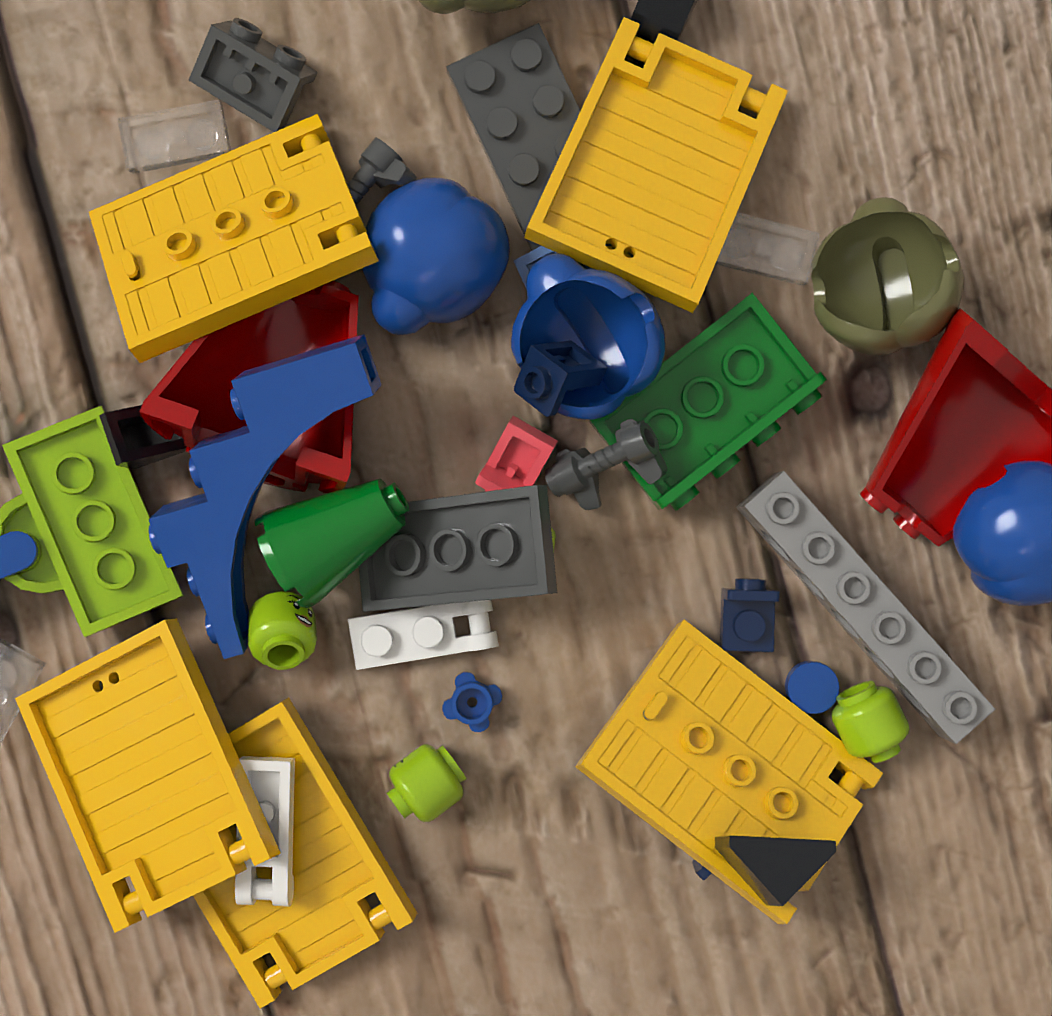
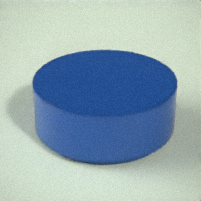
M804 661L798 663L789 671L785 680V692L789 701L802 711L818 714L828 710L836 702V697L839 695V681L836 674L828 666L817 661Z

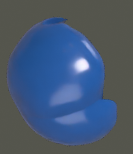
M422 178L397 188L377 205L365 227L379 260L362 268L367 283L373 291L371 302L373 316L382 328L395 335L416 333L429 322L451 323L471 315L493 293L503 277L509 261V237L506 226L499 214L489 204L477 197L471 196L461 184L451 179Z
M549 254L531 267L526 280L527 300L519 309L512 327L511 349L517 365L522 368L530 345L572 340L608 367L599 386L566 391L557 413L576 419L592 420L605 417L613 413L626 397L641 392L655 380L661 370L665 355V334L658 311L643 292L616 274L604 270L585 269L572 257L564 254Z
M1020 461L1004 465L1007 472L1003 478L990 486L978 487L965 502L953 526L955 548L960 558L971 570V579L974 585L989 597L1002 603L1018 606L1052 603V464L1042 461Z

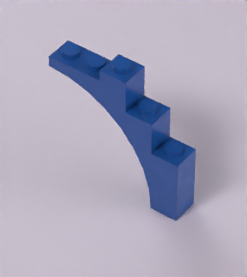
M365 334L243 371L231 380L233 389L230 390L232 407L240 420L245 419L247 426L205 438L189 451L191 455L189 470L195 485L198 488H203L205 493L163 505L148 519L150 522L149 538L151 545L157 554H162L167 568L184 563L188 564L187 580L189 587L196 597L200 596L207 614L205 617L207 634L213 644L219 645L224 659L244 654L248 648L247 619L249 609L245 596L243 558L249 520L264 481L281 454L300 434L331 413L373 396L382 385Z

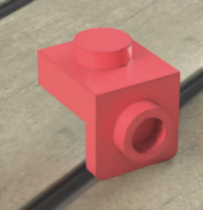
M513 415L475 483L482 487L485 492L533 486L558 440Z

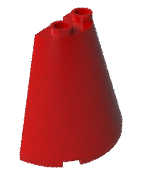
M331 281L193 340L144 400L139 411L141 417L164 439L171 440L174 433L183 438L184 444L187 446L185 452L189 454V451L205 438L247 426L245 419L240 420L232 407L230 390L233 389L231 380L243 371L356 337L359 295L351 293L345 285ZM354 404L331 413L300 434L281 454L264 484L300 492L306 491L308 483L320 484L318 490L323 493H331L343 489L351 473Z
M961 308L956 311L947 325L866 487L859 493L879 513L883 514L888 508L894 513L897 512L898 514L893 518L894 522L910 537L916 540L922 534L938 547L953 538V526L968 497L978 487L990 486L1003 478L1007 472L1004 465L1020 461H1042L1052 464V389Z

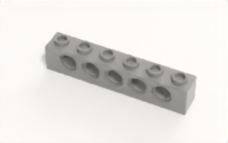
M785 471L774 473L736 507L939 737L957 744L996 710Z

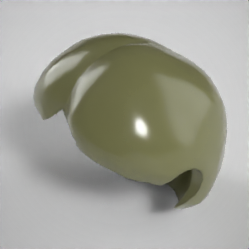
M875 198L861 205L854 213L851 222L836 228L822 241L812 260L811 277L814 289V313L824 330L836 341L849 349L867 355H889L903 348L916 347L930 341L947 327L959 308L964 290L962 266L945 232L937 223L925 215L908 211L905 204L893 198Z

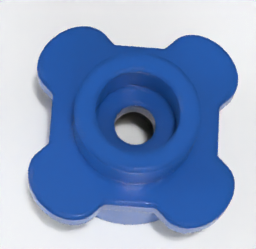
M470 672L460 673L455 679L456 689L452 697L445 700L442 705L443 714L449 720L458 719L460 722L468 724L474 732L485 731L490 724L489 715L493 706L498 705L502 700V692L497 685L491 684L487 686L477 681ZM470 697H474L477 699V705L470 707L467 700Z

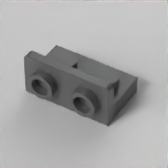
M234 18L233 21L211 24L188 80L273 132L285 128L303 86L314 82L318 72L305 64L306 57L295 49L285 45H278L276 47L261 38L263 32L248 21Z

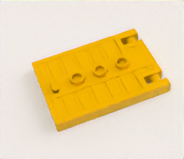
M623 17L527 226L524 238L559 254L570 256L577 262L592 269L616 274L638 289L693 313L705 290L788 90L771 84L767 93L764 94L748 86L753 76L752 74L661 33L658 34L653 44L636 36L640 26L639 23ZM627 55L645 63L644 67L641 68L625 61ZM739 106L757 113L756 118L754 119L739 112Z
M318 114L89 211L127 345L139 363L379 261Z
M177 618L165 619L15 698L114 933L141 921L142 917L139 912L143 910L146 916L149 917L247 870L244 862L249 859L256 866L281 854ZM100 681L102 682V690L99 687ZM234 825L237 826L242 837L237 842H235L229 828ZM129 876L135 888L133 892H130L125 880Z
M685 619L674 627L575 766L777 924H788L797 908L789 902L784 906L766 905L715 849V837L750 836L836 841L837 847L863 806L855 798L860 788L863 790L874 788L883 774L866 759L850 755L839 738ZM834 767L844 774L838 784L828 778ZM825 864L798 891H809Z
M289 697L231 731L228 735L239 759L243 756L295 758L292 868L294 895L290 907L273 906L271 900H256L254 905H238L235 900V876L193 895L260 1009L276 1000L282 992L280 986L288 982L292 990L296 989L380 941L385 933L384 926L393 922L396 929L399 930L412 923L418 914ZM236 825L229 828L236 842ZM256 867L258 878L272 879V867ZM375 892L381 904L371 909L365 897ZM269 952L276 962L270 968H268L262 956Z

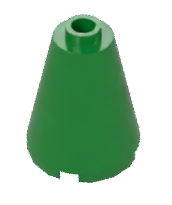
M376 479L266 511L255 519V526L264 525L265 534L258 537L257 541L264 559L279 585L285 592L295 587L303 596L296 603L300 607L310 608L326 597L405 526L404 513L409 511V506L402 491L395 483L388 486L382 479Z

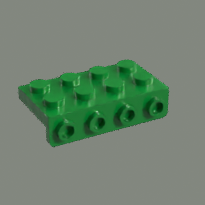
M752 292L664 361L655 380L639 393L626 397L613 413L602 418L589 420V422L608 446L617 442L615 432L621 429L620 424L628 419H633L637 422L643 420L652 428L658 440L659 451L667 465L666 474L650 485L627 461L622 462V464L658 510H662L670 504L677 511L700 493L695 484L711 472L718 479L740 462L741 459L735 452L750 440L758 447L782 428L776 421L791 408L799 415L818 401L823 395L817 388L827 379L821 371L816 373Z

